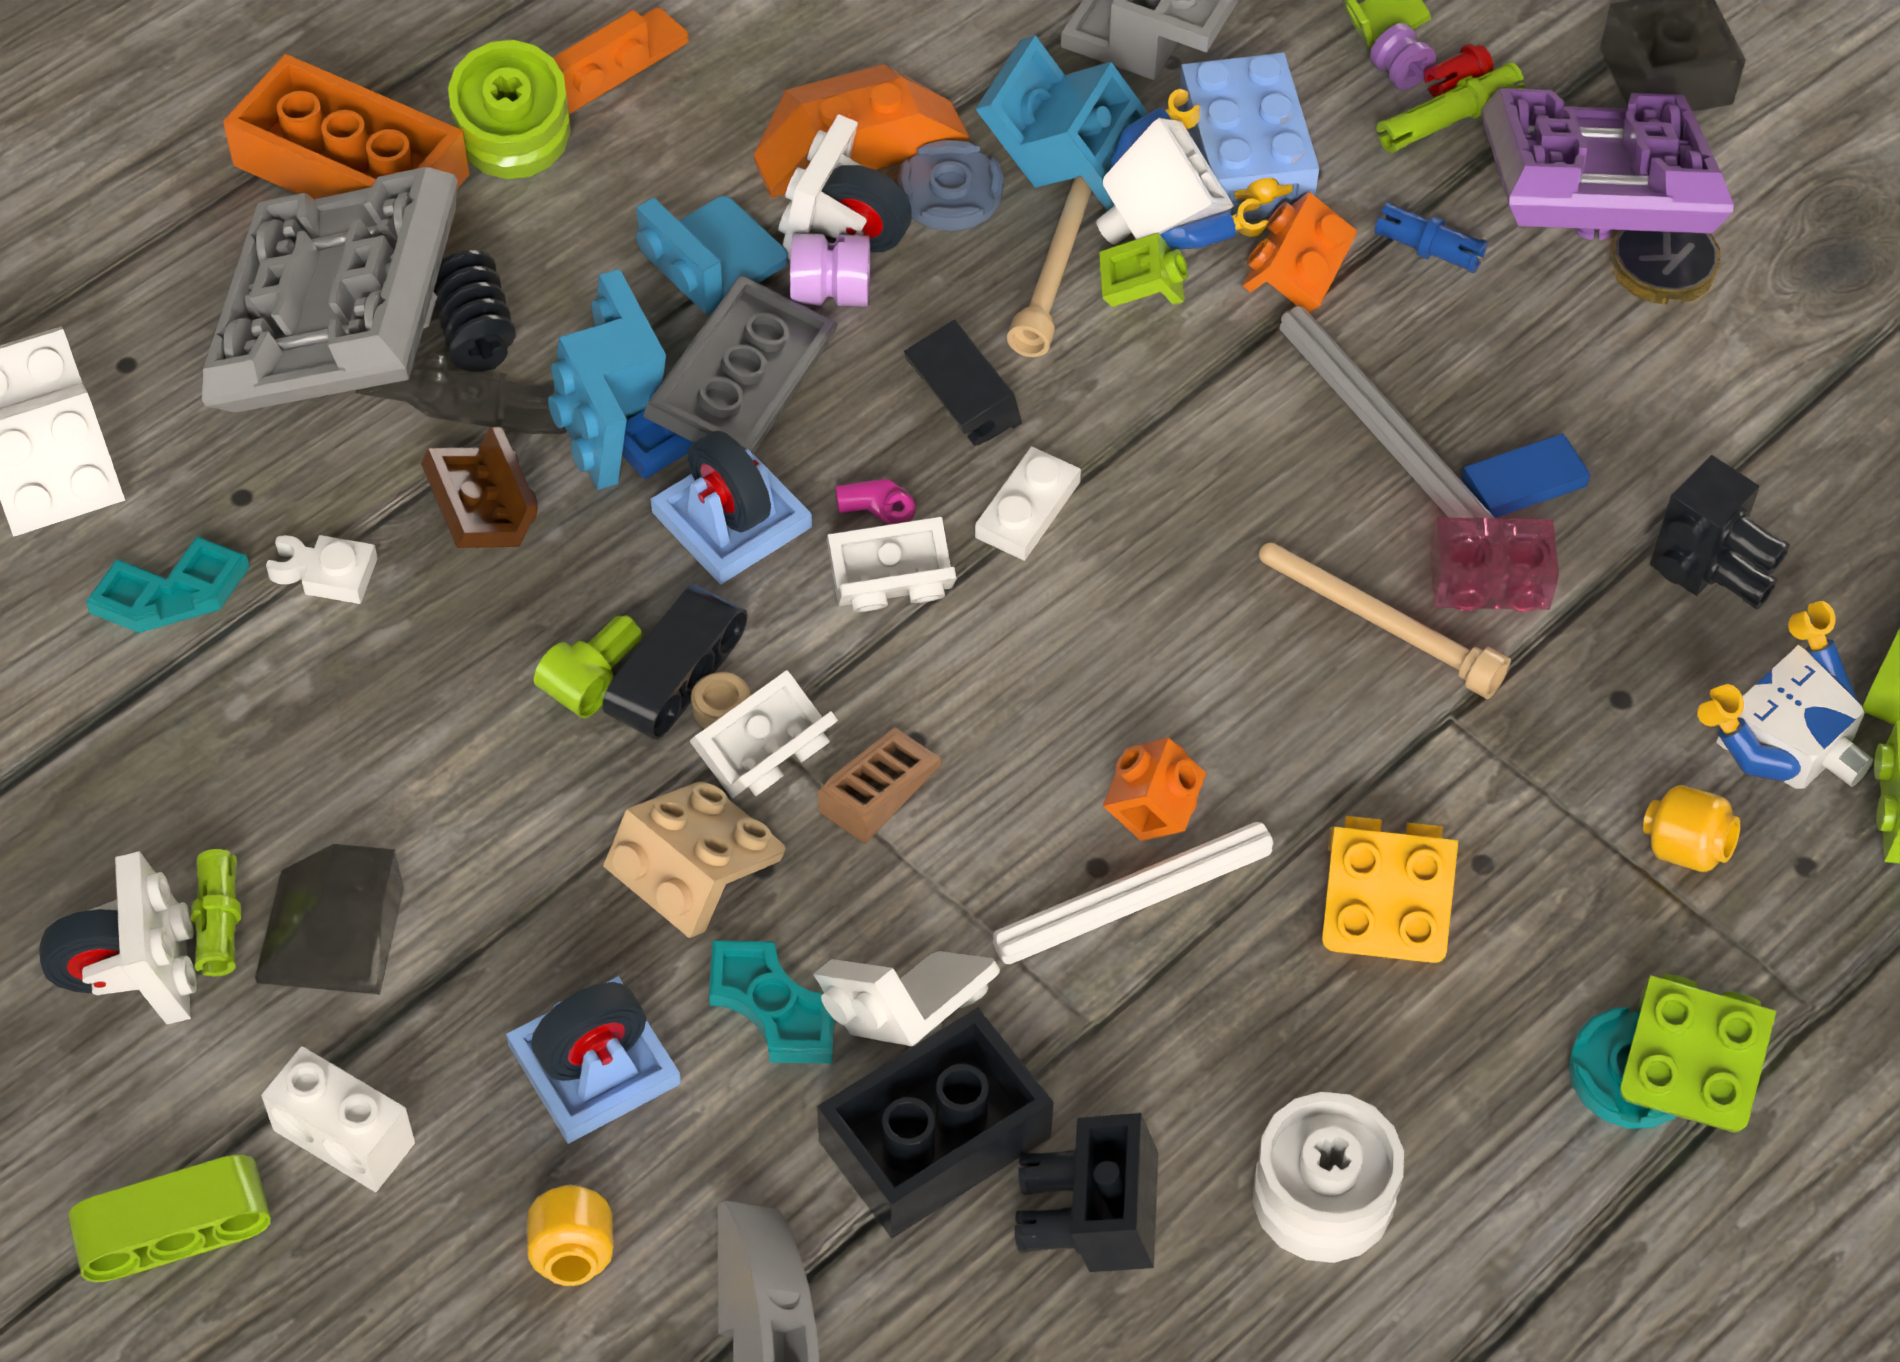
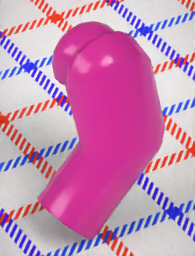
M889 479L835 485V496L839 514L867 510L886 524L892 525L910 522L916 513V504L911 495Z

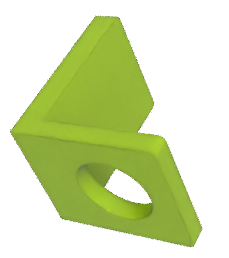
M1342 0L1348 18L1370 53L1376 40L1390 27L1405 23L1414 30L1431 20L1430 12L1422 0H1365L1360 4L1356 0Z

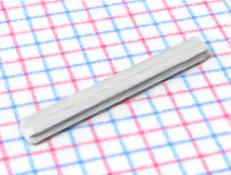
M1254 822L1014 922L993 933V944L996 953L1004 964H1013L1267 857L1272 853V837L1262 822Z

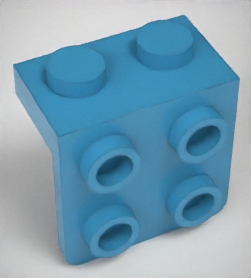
M654 197L636 207L639 231L636 233V241L640 251L706 315L717 308L740 275L760 283L784 268L788 263L786 249L729 197H718L679 221Z

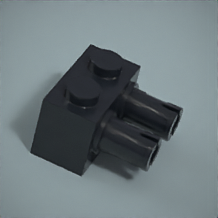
M1711 455L1670 496L1650 566L1658 570L1665 579L1682 586L1695 596H1698L1708 584L1712 585L1716 582L1757 610L1768 600L1776 587L1775 584L1778 579L1771 574L1776 571L1785 559L1790 543L1773 535L1749 518L1760 486Z
M1141 1113L1077 1118L1075 1150L1020 1154L1019 1163L1021 1167H1018L1020 1188L1024 1195L1053 1191H1073L1072 1207L1038 1211H1016L1015 1220L1017 1224H1022L1015 1225L1014 1229L1016 1246L1020 1253L1075 1248V1251L1081 1254L1089 1272L1154 1268L1158 1150Z

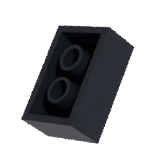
M977 1007L818 1105L819 1143L892 1239L1017 1160L1021 1153H1028L1050 1139L1054 1102Z

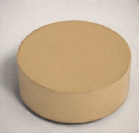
M715 672L701 678L695 684L691 693L692 712L697 723L703 728H707L751 696L748 685L739 676L728 672Z

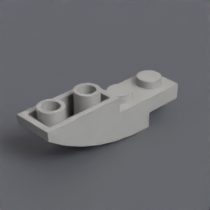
M723 1201L718 1203V1335L733 1337V1362H819V1350L815 1317L804 1267L793 1235L781 1211Z

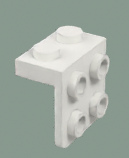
M938 951L927 956L901 979H899L895 970L890 967L834 959L828 961L813 975L824 991L821 1000L825 1009L838 1023L846 1027L850 1035L915 1046L940 1031L943 1027L941 1022L956 1009L971 1005L982 998L988 991L987 984L999 974L1000 969L993 958Z

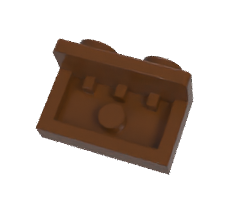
M501 426L489 427L480 448H428L421 465L456 547H520L530 524L534 522L537 516L538 504L536 495L529 488L519 466L518 455L515 449L510 446Z

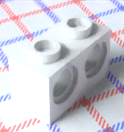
M303 1046L299 1048L261 1095L273 1131L374 1192L379 1190L415 1144L407 1110L404 1106Z

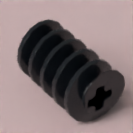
M465 250L442 259L434 287V293L437 296L435 306L439 313L440 324L444 332L450 359L458 368L468 372H484L498 367L504 362L508 354L507 348L512 345L516 337L515 327L511 322L510 310L506 306L505 294L501 289L500 277L496 273L495 260L488 253L479 250Z

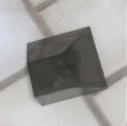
M332 844L281 870L255 975L256 982L260 984L380 995L404 890L395 849Z

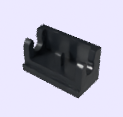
M955 319L904 350L906 360L916 369L919 376L924 379L956 420L962 432L966 434L974 430L968 435V439L974 446L991 440L1010 427L1014 429L1022 424L1014 393ZM987 422L984 426H982L981 428H979L980 425H982L983 423Z

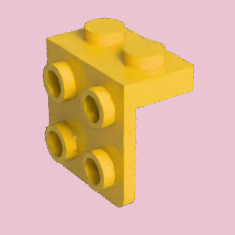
M1345 816L1344 828L1330 827L1328 851H1331L1322 931L1323 945L1328 950L1334 952L1431 963L1442 961L1447 953L1458 840L1442 839L1443 826L1407 823L1406 834L1381 832L1382 820Z

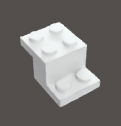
M62 326L0 345V501L13 537L125 501L92 403L81 381Z

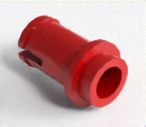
M1466 44L1460 49L1458 55L1435 66L1426 68L1423 74L1424 82L1428 83L1434 79L1440 80L1445 77L1443 81L1427 88L1433 97H1437L1456 88L1457 82L1468 76H1472L1473 79L1493 71V60L1483 45L1478 44L1474 46Z

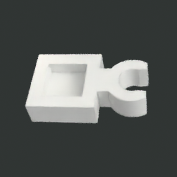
M286 535L277 537L275 543L278 555L291 559L286 562L267 561L266 568L271 581L278 584H292L302 579L306 595L361 604L378 559L374 544L319 535L315 547L310 548L305 547L296 537Z

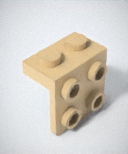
M696 782L627 808L603 867L688 938H692L706 931L726 884L780 862L786 847L771 834L770 829L765 824L751 818L731 802L720 788L706 782Z

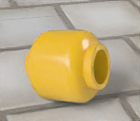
M1677 785L1668 790L1661 801L1654 799L1650 803L1644 817L1643 831L1651 836V848L1656 858L1699 872H1708L1716 867L1719 862L1727 863L1733 855L1739 839L1740 818L1733 815L1731 804L1726 798L1684 785Z
M563 1185L543 1193L531 1204L527 1216V1256L533 1269L543 1277L559 1285L576 1286L591 1280L611 1262L614 1248L612 1212L607 1200L596 1191L582 1186Z

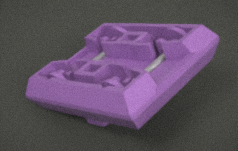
M1499 88L1482 108V121L1509 206L1518 226L1577 228L1576 233L1579 236L1591 240L1594 238L1595 229L1599 231L1598 239L1604 240L1611 237L1612 230L1713 233L1733 213L1734 204L1723 175L1685 95L1631 93L1628 109L1564 106V101L1553 90Z

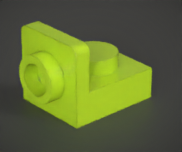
M1158 232L1099 252L1102 298L1111 307L1162 292L1173 305L1184 302L1183 281L1188 279L1186 261L1178 249L1172 250L1168 247Z

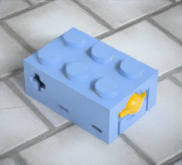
M1285 53L1181 64L1179 89L1188 91L1189 100L1184 105L1178 107L1177 110L1187 112L1194 106L1200 105V120L1194 127L1187 129L1234 205L1227 212L1231 215L1237 214L1238 207L1243 201L1254 198L1261 202L1260 207L1254 211L1244 213L1243 218L1245 220L1271 217L1274 211L1284 202L1292 205L1308 192L1315 196L1319 166Z

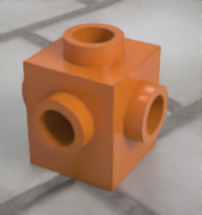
M1169 737L1125 748L1116 763V773L1103 807L1140 841L1184 832L1190 816L1197 806V797L1206 772L1186 754L1180 745L1174 743Z

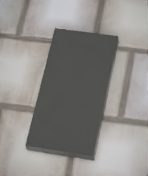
M740 275L648 401L643 417L692 442H696L716 430L725 432L735 439L744 450L749 449L753 455L833 338L838 323Z

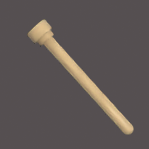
M1081 176L1074 178L1030 305L1013 317L1007 334L1009 346L1023 356L1040 357L1046 354L1055 333L1050 311L1092 192Z
M1266 543L1260 548L1259 558L1267 566L1459 670L1458 676L1466 681L1465 687L1489 699L1502 684L1511 663V659L1491 647H1486L1482 650L1475 646L1470 650L1275 543Z

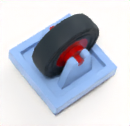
M719 430L709 433L688 448L687 458L691 474L651 498L652 513L720 585L812 528V513L754 454L752 455L749 449L744 450L735 439Z
M619 976L606 983L596 984L574 993L567 999L556 1003L550 1012L506 1034L510 1050L568 1144L681 1085L680 1072L647 1022L645 1012L636 997L622 983Z

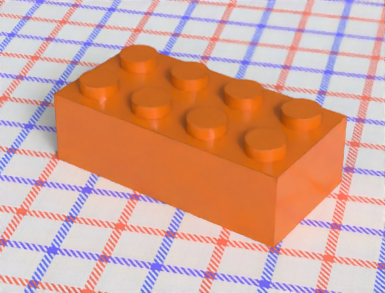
M284 54L223 120L233 166L296 194L307 193L313 199L371 188L377 177L422 167H430L454 174L458 180L457 189L470 175L463 130L288 54Z

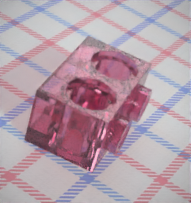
M1437 517L1430 549L1434 608H1455L1461 611H1471L1478 608L1513 609L1519 612L1550 610L1559 578L1553 520Z

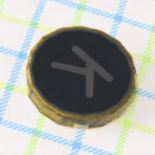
M1619 230L1613 239L1610 262L1612 260L1614 265L1613 273L1618 283L1634 296L1657 304H1668L1669 299L1677 300L1683 298L1681 303L1694 301L1709 291L1719 270L1720 248L1712 233Z

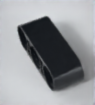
M696 584L689 586L615 675L603 699L602 709L604 713L652 739L658 740L662 738L690 705L691 693L695 684L704 676L715 673L735 648L747 624V611Z

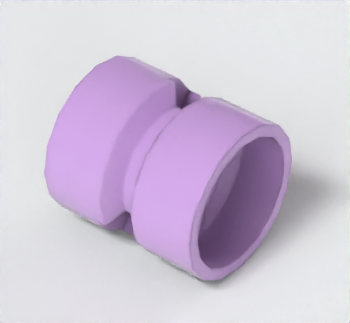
M793 233L790 264V295L792 301L800 305H822L827 297H833L838 306L868 307L870 235H839L835 243H828L823 234Z

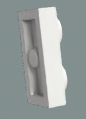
M1031 446L976 522L975 538L1025 561L1079 485L1081 469Z

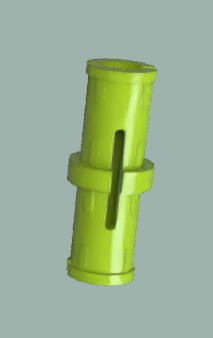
M210 849L203 851L196 858L198 882L196 900L191 905V920L196 925L197 931L195 970L197 972L202 970V974L205 976L215 977L230 974L236 968L235 932L236 925L241 920V904L236 900L235 894L237 857L234 854L230 856V851Z

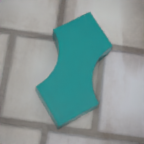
M712 940L709 984L710 1006L734 1010L751 1020L759 1028L766 1040L770 1063L833 1064L835 1019L828 1013L822 1003L821 996L823 993L809 991L801 987L784 972L778 961L775 941Z

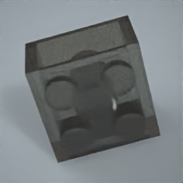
M1628 0L1610 4L1600 50L1627 106L1631 93L1685 95L1692 112L1734 104L1746 59L1715 0Z

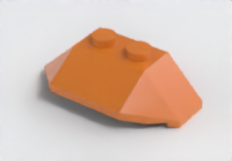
M881 64L785 90L754 152V163L770 197L774 198L785 195L796 169L800 167L806 170L811 161H808L807 157L815 136L819 130L828 133L838 114L858 122L850 159L861 166L874 170L903 163L907 157L909 161L911 157L917 155V149L927 143L948 139L969 142V135L950 100L891 67Z

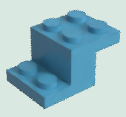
M1036 35L1019 41L975 109L1035 188L1081 176L1107 211L1115 206L1103 186V178L1112 168L1111 160L1121 134L1127 126L1149 114L1112 62L1064 75Z
M620 269L599 275L597 297L591 302L594 318L593 327L559 337L557 361L551 364L554 392L553 395L548 397V406L552 419L558 428L565 427L571 438V452L575 464L581 472L588 471L597 490L618 484L626 421L646 409L648 401L663 381L666 354Z

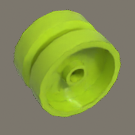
M517 40L494 41L470 51L455 67L448 86L450 110L454 127L463 130L467 160L470 164L484 174L506 180L528 178L550 168L565 152L571 134L564 75L553 57L533 44Z

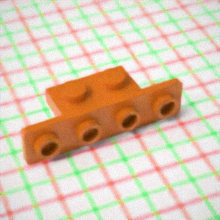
M654 8L642 16L633 9L554 56L553 59L564 75L569 114L689 42L688 32L661 8Z

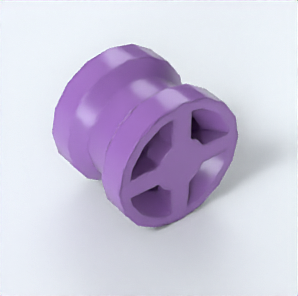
M1400 23L1390 27L1380 35L1371 49L1370 60L1377 69L1389 72V79L1395 87L1400 90H1407L1424 80V70L1434 66L1437 55L1429 44L1417 41V34L1409 25Z

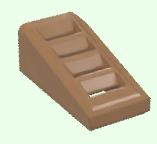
M894 727L835 773L818 790L819 812L866 844L941 766V758ZM897 749L915 761L916 764L909 767L891 754ZM885 764L901 776L895 780L880 770L879 767ZM870 777L885 789L879 792L865 781ZM857 791L870 801L863 804L852 795Z

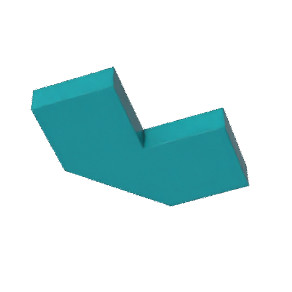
M196 536L167 578L116 559L85 602L90 614L141 633L220 610L248 571L250 565L247 555Z

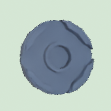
M948 139L927 143L918 148L917 155L911 157L909 161L907 157L900 166L897 182L911 204L912 218L915 221L932 229L956 231L973 228L988 220L1001 204L1004 177L999 162L991 154L989 159L986 155L980 153V147L970 142Z

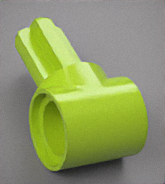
M628 615L616 616L588 643L576 641L572 646L566 642L556 644L539 662L534 674L535 686L580 718L592 716L603 706L605 693L614 678L611 668L641 641L642 630Z

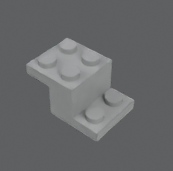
M1082 0L1061 32V48L1104 63L1112 62L1115 67L1155 80L1178 43L1207 53L1239 0Z

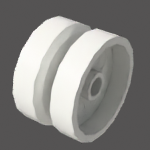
M1318 1092L1296 1098L1276 1112L1261 1137L1253 1182L1252 1203L1264 1231L1280 1248L1305 1260L1331 1263L1360 1256L1381 1240L1393 1216L1396 1197L1403 1180L1404 1149L1395 1127L1376 1107L1349 1094Z

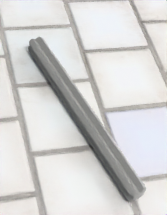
M1296 306L1291 311H1286L1281 316L1282 322L1279 326L1283 334L1473 545L1482 546L1487 541H1491L1497 535L1499 522L1304 307Z

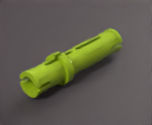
M1507 62L1478 78L1472 79V76H1468L1457 82L1456 88L1377 123L1376 131H1388L1378 135V139L1388 153H1395L1399 149L1464 118L1472 116L1473 119L1481 117L1483 106L1499 88L1525 89L1524 83L1514 85V83L1524 80L1523 74L1516 64Z

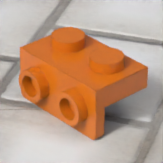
M1308 192L1292 205L1284 202L1271 215L1266 226L1270 233L1266 239L1256 246L1248 257L1246 264L1251 269L1242 286L1251 293L1267 281L1295 305L1302 306L1311 313L1321 305L1358 231L1311 192Z

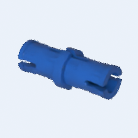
M1387 202L1381 211L1382 214H1385V219L1378 218L1375 234L1383 235L1417 249L1418 256L1429 259L1433 255L1467 269L1468 272L1473 274L1478 270L1481 262L1477 261V256L1484 258L1488 241L1479 240L1445 226L1444 219L1433 216L1429 220L1397 207L1394 203Z

